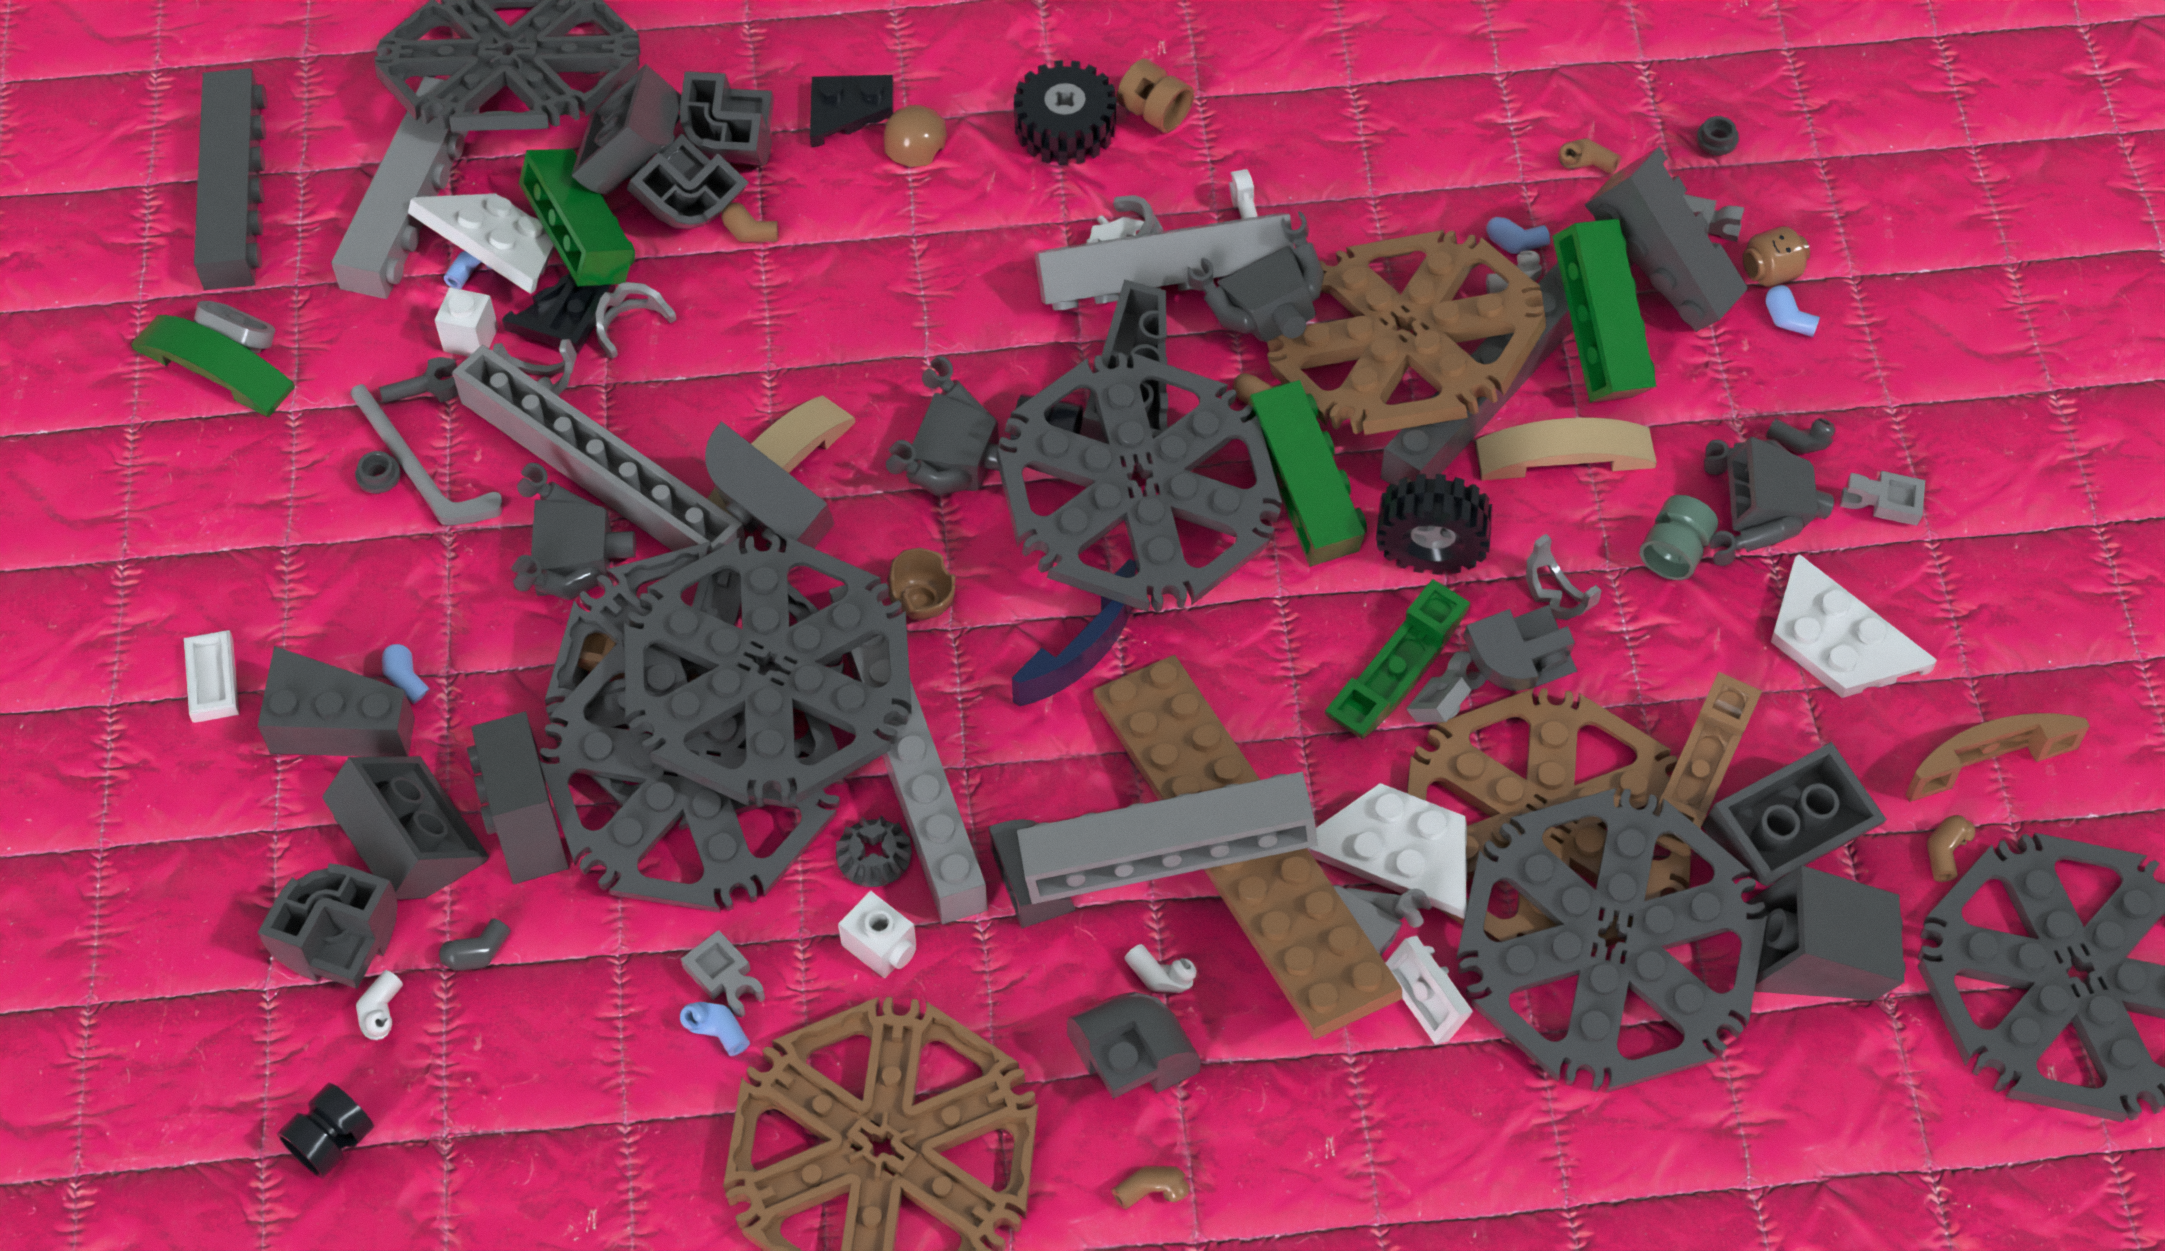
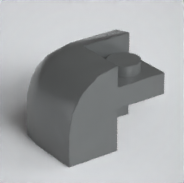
M685 72L680 102L681 126L688 140L709 160H712L719 154L729 164L764 166L768 162L772 146L770 128L774 96L772 91L731 89L725 73Z
M681 134L664 153L660 154L658 152L630 180L627 190L660 221L677 229H695L703 227L717 218L738 197L749 182L721 155L717 154L710 161L691 141Z
M1549 605L1515 618L1510 609L1466 625L1463 638L1473 662L1481 674L1490 683L1510 691L1532 689L1577 672L1570 655L1575 641L1568 626L1559 629Z
M328 863V868L312 871L297 881L292 877L279 893L257 933L269 953L283 965L298 974L316 982L322 976L357 989L375 955L384 956L391 940L398 907L396 893L390 880L349 866Z
M1135 991L1107 998L1068 1017L1067 1035L1089 1074L1098 1072L1113 1099L1149 1081L1155 1092L1159 1093L1200 1072L1201 1060L1174 1013L1156 997Z

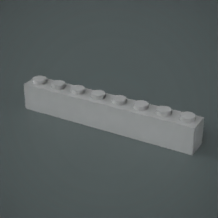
M482 344L452 371L462 404L672 551L711 541L712 548L709 552L710 554L714 551V547L718 542L724 543L725 546L740 538V550L741 548H746L743 523Z
M846 585L829 589L831 604L846 596L848 592ZM878 635L846 653L855 680L871 687H882L889 682L891 677L889 644L885 637ZM910 680L911 714L909 713L906 725L898 721L886 723L888 727L897 730V741L895 744H890V751L883 754L882 757L943 925L988 911L986 884Z

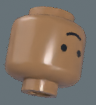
M1780 226L1756 234L1749 240L1747 248L1743 252L1744 269L1753 281H1757L1764 287H1774L1795 280L1804 274L1807 260L1810 257V248L1803 236H1799L1790 227Z

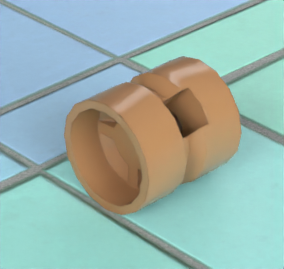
M1145 58L1138 60L1128 69L1117 91V101L1121 106L1135 115H1143L1146 122L1163 133L1173 131L1182 123L1194 100V90L1190 85L1176 76H1168L1165 69Z

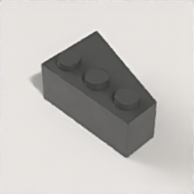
M274 646L258 721V728L270 754L397 757L409 755L415 717L404 689Z
M526 711L471 726L475 745L467 747L474 774L482 772V775L474 777V782L480 803H489L487 806L480 807L488 835L493 833L498 835L513 885L569 869Z

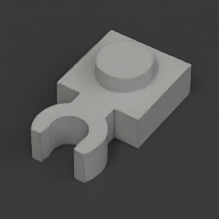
M719 930L681 958L683 969L712 1000L723 992L726 993L730 1010L740 1018L745 1015L744 1006L738 1000L742 994L751 993L760 1002L765 999L761 983L753 977L744 976L751 971L749 962Z

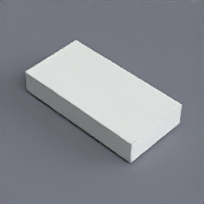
M230 630L184 638L188 706L192 722L196 723L239 715L234 642Z

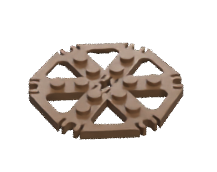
M1444 230L1346 247L1347 254L1340 250L1336 252L1338 262L1336 266H1327L1323 261H1320L1324 273L1321 292L1331 294L1355 317L1308 325L1299 337L1287 338L1282 334L1267 342L1269 349L1267 355L1272 374L1282 384L1300 380L1305 393L1313 395L1318 408V418L1326 426L1330 418L1334 429H1338L1343 421L1351 419L1353 433L1358 434L1364 429L1365 435L1468 418L1467 411L1472 414L1479 412L1476 399L1478 397H1486L1492 403L1498 401L1496 390L1500 391L1503 396L1505 395L1545 330L1546 317L1540 286L1481 237L1480 242L1476 244L1475 235L1470 234L1464 243L1457 244L1455 231H1449L1445 235ZM1414 251H1421L1426 254V257L1401 295L1368 266L1372 260L1379 257L1393 258L1410 255ZM1480 264L1487 265L1508 283L1507 288L1498 293L1452 300L1471 269ZM1514 333L1498 360L1490 364L1478 363L1456 344L1458 342ZM1358 360L1343 384L1331 391L1321 389L1301 370ZM1409 366L1440 393L1438 396L1430 399L1395 405L1386 404Z
M1534 688L1448 719L1447 722L1438 723L1436 730L1431 729L1427 738V742L1434 746L1437 751L1428 752L1424 748L1417 746L1414 751V757L1411 756L1407 794L1426 801L1428 786L1433 782H1437L1490 816V818L1467 826L1466 881H1469L1474 877L1479 851L1488 858L1483 851L1484 844L1488 840L1498 848H1507L1509 846L1508 840L1499 832L1504 823L1509 824L1511 817L1617 788L1614 794L1615 807H1618L1619 799L1625 789L1631 790L1629 803L1634 809H1644L1650 794L1656 795L1658 805L1670 779L1666 773L1674 770L1678 762L1677 757L1669 756L1671 749L1580 693L1577 700L1578 709L1575 710L1572 708L1573 694L1571 691L1565 692L1563 704L1552 705L1547 700V689L1542 688L1538 695L1537 705H1534L1532 699ZM1511 717L1524 719L1529 724L1526 779L1475 748L1470 743V734L1478 729ZM1586 725L1596 726L1634 750L1636 754V761L1634 763L1574 786L1577 732L1581 727ZM1587 817L1547 829L1542 835L1544 845L1568 867L1593 883H1597L1607 832L1605 830L1607 828L1606 824L1600 818ZM1691 850L1687 858L1670 851V855L1664 860L1652 859L1644 901L1688 889L1690 884ZM1518 892L1517 914L1510 919H1500L1487 911L1484 921V933L1494 942H1503L1556 927L1557 925ZM1438 909L1461 925L1464 924L1463 918ZM1617 916L1613 917L1611 927H1608L1605 934L1598 933V937L1606 940L1605 947L1624 941V939L1617 937V929L1615 928ZM1631 916L1628 918L1627 927L1632 925L1633 917Z
M879 997L772 1040L773 1048L765 1047L762 1050L764 1059L773 1065L772 1069L768 1072H759L751 1066L747 1068L746 1071L751 1084H748L741 1077L723 1187L729 1206L736 1205L739 1202H748L750 1204V1208L746 1212L735 1216L739 1229L742 1230L743 1236L762 1250L802 1251L782 1236L780 1232L782 1223L788 1217L849 1192L841 1251H895L902 1195L960 1235L962 1242L957 1251H1004L1006 1249V1242L994 1232L998 1226L1007 1225L1019 1232L1022 1228L1021 1219L1016 1213H1019L1026 1220L1038 1119V1103L1036 1104L1035 1094L1033 1091H1029L1023 1095H1016L1011 1091L1013 1087L1025 1082V1073L1023 1069H1019L1018 1061L927 1001L924 1018L920 1020L921 1013L918 999H912L910 1011L906 1015L898 1016L893 1013V997H886L883 1002V1015L877 1016L880 1006ZM860 1034L868 1037L871 1040L863 1102L808 1065L807 1059L810 1054L853 1035ZM933 1041L943 1042L981 1068L982 1077L915 1105L921 1053L928 1043ZM778 1051L782 1052L785 1056L781 1057ZM776 1109L783 1112L825 1141L823 1144L761 1170H756L751 1164L757 1121L759 1116L766 1110ZM997 1129L1008 1131L1014 1138L1010 1181L1008 1186L1000 1192L993 1191L939 1154ZM887 1139L891 1140V1149L896 1156L893 1154L888 1155L884 1152L878 1157L873 1156L874 1149L869 1140L881 1144ZM886 1168L887 1170H889L891 1173L894 1174V1176L886 1172L884 1169ZM986 1241L991 1249L987 1248L983 1243Z

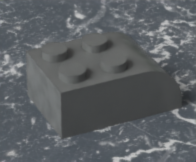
M645 64L591 112L571 176L584 187L599 194H610L628 178L632 179L646 165L647 161L658 152L660 154L664 153L675 139L673 135L674 127L680 120L678 112L681 94Z
M722 421L719 423L708 440L705 461L708 473L721 499L727 505L726 509L734 518L743 523L744 531L750 535L755 530L760 532L762 538L767 541L766 547L768 549L771 547L772 535L778 536L780 552L782 553L786 550L785 536L815 548L835 524L828 504Z

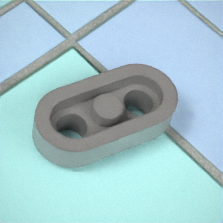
M200 301L197 304L194 322L219 332L253 353H260L261 349H267L272 346L275 328L271 324L223 303Z

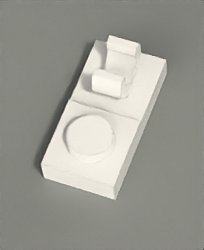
M1417 936L1405 938L1387 960L1386 965L1402 987V999L1434 1044L1447 1042L1473 1013V1010L1447 976L1448 968H1440L1432 958L1435 952L1433 947L1424 946Z

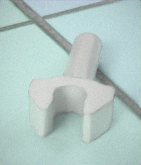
M1244 169L1231 172L1232 182H1229L1233 207L1239 209L1241 219L1257 217L1253 201L1254 185L1249 171Z

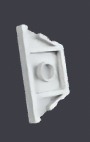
M497 194L414 197L410 200L408 214L528 293L535 292L538 279L541 274L543 275L548 259L552 257L556 249L539 219L531 217L511 204L508 199Z
M1799 554L1795 557L1771 643L1841 698L1862 693L1868 687L1880 688L1894 684L1900 676L1918 671L1922 676L1929 674L1934 669L1937 660L1803 556Z
M1379 783L1316 828L1318 846L1307 848L1313 858L1401 894L1411 889H1420L1425 892L1433 907L1465 919L1468 904L1466 900L1467 823L1464 815Z

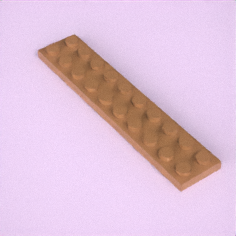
M1175 654L1093 689L1094 702L1159 801L1175 798L1181 794H1195L1219 789L1229 784H1244L1260 780ZM1307 848L1203 869L1314 1040L1402 999L1401 985Z

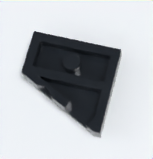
M893 75L812 77L811 147L824 145V137L843 129L848 135L861 130L867 124L878 123L890 118L894 107Z
M569 272L560 278L556 285L545 288L534 295V304L519 314L515 315L512 311L507 313L502 319L505 331L558 348L560 347L561 340L569 339L576 353L579 354L596 325L595 313L600 298L605 292L614 293L616 290L615 284L577 286Z

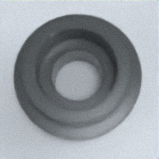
M1714 116L1707 119L1699 127L1696 139L1700 148L1712 155H1726L1736 148L1739 134L1735 124L1730 119Z
M373 451L365 454L359 460L355 471V477L360 488L374 494L384 493L392 489L398 483L401 475L397 461L382 451Z

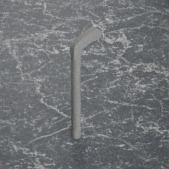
M359 384L351 390L350 395L426 500L441 524L459 525L500 516L503 510V503L498 492H490L458 503L448 500L366 386Z

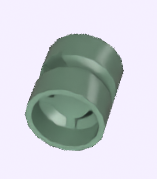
M1687 495L1669 497L1655 519V525L1649 530L1640 546L1639 555L1643 563L1656 574L1671 580L1690 578L1703 556V548L1709 545L1718 528L1716 514L1699 499Z

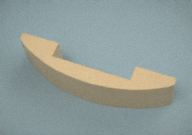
M822 395L788 412L765 430L751 445L789 473L818 445L827 450L855 424V417ZM715 487L707 499L733 516L726 509L727 505L723 502Z
M1563 418L1538 421L1506 428L1478 438L1475 441L1481 480L1525 477L1527 467L1610 462L1612 471L1652 469L1656 468L1657 464L1649 427L1615 419Z

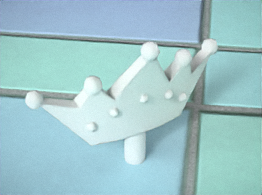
M1101 215L1097 219L1101 225L1092 226L1090 239H1087L1086 242L1091 243L1135 236L1136 231L1141 229L1145 221L1122 217L1108 222Z

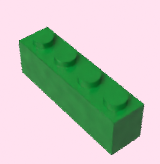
M574 149L526 150L519 185L577 286L625 283L629 267L633 265L635 259L633 244L626 238L619 226L617 217L611 213L605 203L603 195L589 190L571 176L577 159Z
M1619 219L1574 223L1553 235L1589 402L1633 398L1657 387L1655 367L1650 359L1645 337V323L1640 315L1635 293L1636 284L1631 275L1626 253V240L1622 234Z
M1300 380L1251 394L1248 405L1253 409L1249 421L1257 415L1281 500L1309 567L1359 552L1364 535L1367 533V522L1362 510L1354 508L1350 499L1351 486L1346 472L1343 469L1338 470L1333 459L1335 450L1331 436L1327 431L1322 432L1318 424V408L1313 395L1305 393Z

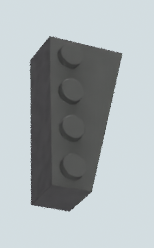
M1658 146L1613 174L1589 199L1585 207L1593 214L1596 221L1619 219L1621 231L1626 240L1627 257L1637 264L1650 279L1653 287L1661 292L1673 305L1681 319L1697 332L1719 321L1748 287L1722 245L1712 243L1707 236V226L1709 224L1701 211L1692 212L1683 197V194L1687 191L1679 176L1671 178L1663 165L1667 157L1661 147Z
M1124 279L1101 355L1103 365L1109 369L1116 368L1117 353L1122 352L1126 356L1127 362L1131 352L1167 364L1166 291ZM1150 379L1141 383L1140 390L1154 439L1169 428L1167 427L1168 393L1166 383ZM1090 392L1079 435L1105 443L1093 394Z

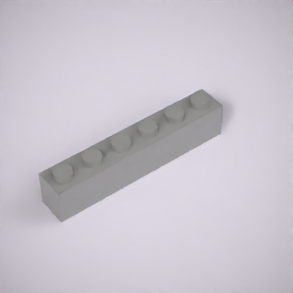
M424 76L416 92L417 96L433 92L446 80ZM479 108L474 112V114H479ZM408 111L406 112L331 262L340 289L384 299L388 298L394 284H398L402 279L404 263L409 253L414 252L417 248L419 232L424 224L408 214L410 200L414 197L437 196L440 189H444L447 186L450 168L455 158H459L462 155L464 139L468 131H451L450 128L443 130L440 129L439 118L424 124L422 123V117L416 120Z
M1276 213L1034 251L1041 302L1052 304L1053 310H1064L1078 307L1077 299L1094 297L1095 304L1118 301L1124 279L1161 289V286L1177 284L1179 291L1190 290L1193 288L1188 283V267L1192 269L1196 276L1203 277L1206 275L1201 267V258H1206L1212 263L1213 278L1219 277L1220 281L1287 246H1290L1292 250L1295 249L1294 243L1286 239L1281 227V220L1284 217L1287 228L1292 230L1290 214Z
M1303 771L1288 775L1278 774L1268 779L1244 784H1229L1219 789L1195 794H1181L1175 798L1146 804L1136 803L1126 808L1102 813H1087L1077 818L1053 823H1039L1032 827L1017 830L1024 875L1032 904L1318 846L1315 820Z

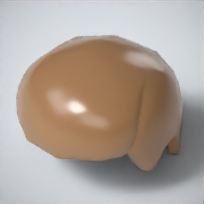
M908 105L898 109L890 116L886 123L884 133L885 153L894 162L905 166L918 167L930 165L936 152L939 149L944 150L945 140L947 139L945 120L935 110L922 105Z
M919 547L904 550L892 560L887 578L889 598L892 603L898 600L901 602L902 613L906 611V616L915 620L938 617L953 604L956 587L954 585L955 575L949 574L941 554Z

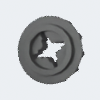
M882 815L878 819L873 820L861 817L860 821L852 827L845 826L842 837L836 842V860L839 869L850 881L861 886L879 887L890 884L906 871L911 861L910 837L902 830L899 822L896 824L888 822ZM862 842L865 844L869 843L872 846L881 842L882 853L885 857L882 855L878 856L875 853L866 857L865 846Z

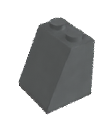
M1801 865L1746 902L1749 905L1764 902L1765 909L1758 917L1748 920L1761 919L1767 916L1755 992L1876 1000L1905 983V962L1903 960L1901 932L1903 921L1900 915V899L1898 894Z

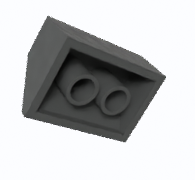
M1830 742L1717 802L1706 817L1702 827L1710 838L1751 871L1749 877L1767 887L1799 866H1806L1882 825L1887 819L1834 744Z
M421 756L349 757L322 796L334 815L336 822L342 827L356 848L358 855L364 860L372 874L391 881L397 900L427 898L481 866L489 858V855Z

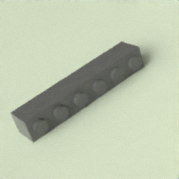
M252 68L203 73L194 265L204 290L255 286L256 268L262 267V253L260 245L257 243V236L263 235V220L261 212L258 210V203H264V188L262 180L259 178V172L265 171V157L260 146V140H266V125L264 117L261 115V109H267V95L264 85L257 84Z

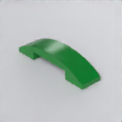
M157 315L131 343L133 350L165 366L173 361L229 389L234 401L268 418L295 388L294 383L288 377L246 347L219 332L184 318Z
M1432 579L1407 609L1406 620L1356 680L1352 677L1327 707L1325 715L1361 739L1368 736L1397 708L1426 673L1470 607V602Z

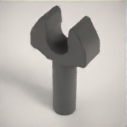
M444 357L429 359L426 372L422 376L379 387L383 403L425 392L432 393L440 402L453 399L458 395L454 377L446 380L440 379L453 375L452 371L457 368L456 361Z

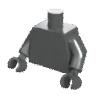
M1298 212L1302 225L1297 230L1288 229L1284 217L1281 220L1284 236L1288 241L1295 244V249L1292 250L1290 246H1287L1218 281L1219 287H1216L1213 283V265L1208 259L1201 258V267L1206 273L1203 277L1196 276L1192 269L1188 267L1189 285L1197 291L1205 292L1204 300L1224 328L1245 334L1251 333L1261 342H1268L1282 334L1287 338L1299 337L1306 329V322L1315 317L1316 312L1312 302L1320 296L1324 273L1313 243L1307 242L1306 238L1309 233V227L1303 213Z
M938 356L930 364L939 373V376L932 369L928 368L922 373V382L928 388L935 389L940 387L942 392L941 394H934L913 444L905 440H898L889 448V452L893 455L886 461V468L891 474L895 475L905 470L909 483L918 484L936 496L963 490L976 491L981 488L988 469L999 471L996 459L999 445L998 421L958 380L952 381L950 379L953 374L951 362L943 356Z
M1750 437L1746 442L1735 443L1734 448H1729L1724 441L1716 439L1709 442L1706 446L1705 472L1711 475H1720L1728 469L1732 528L1741 533V535L1736 537L1727 531H1718L1714 534L1710 541V548L1714 549L1720 546L1728 548L1714 554L1713 562L1716 565L1726 566L1732 563L1736 557V550L1745 548L1749 552L1796 537L1815 517L1826 519L1831 514L1834 506L1833 495L1816 490L1814 466L1810 461L1790 453L1777 441L1772 439L1760 440Z
M528 463L523 468L521 474L526 478H522L517 484L519 494L523 497H533L538 493L541 495V500H535L531 556L522 555L518 557L511 568L513 572L518 573L513 580L517 590L527 591L534 585L537 596L553 595L562 599L573 600L580 596L579 594L582 591L587 592L595 586H599L597 577L600 574L610 579L607 569H610L611 558L636 557L635 532H612L607 509L573 494L553 481L547 484V472L543 466L537 463Z

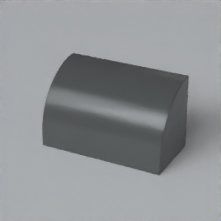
M1026 819L1010 820L989 826L990 850L1021 928L1076 911L1071 897L1032 904L1024 875L1017 830L1032 827L1039 823Z

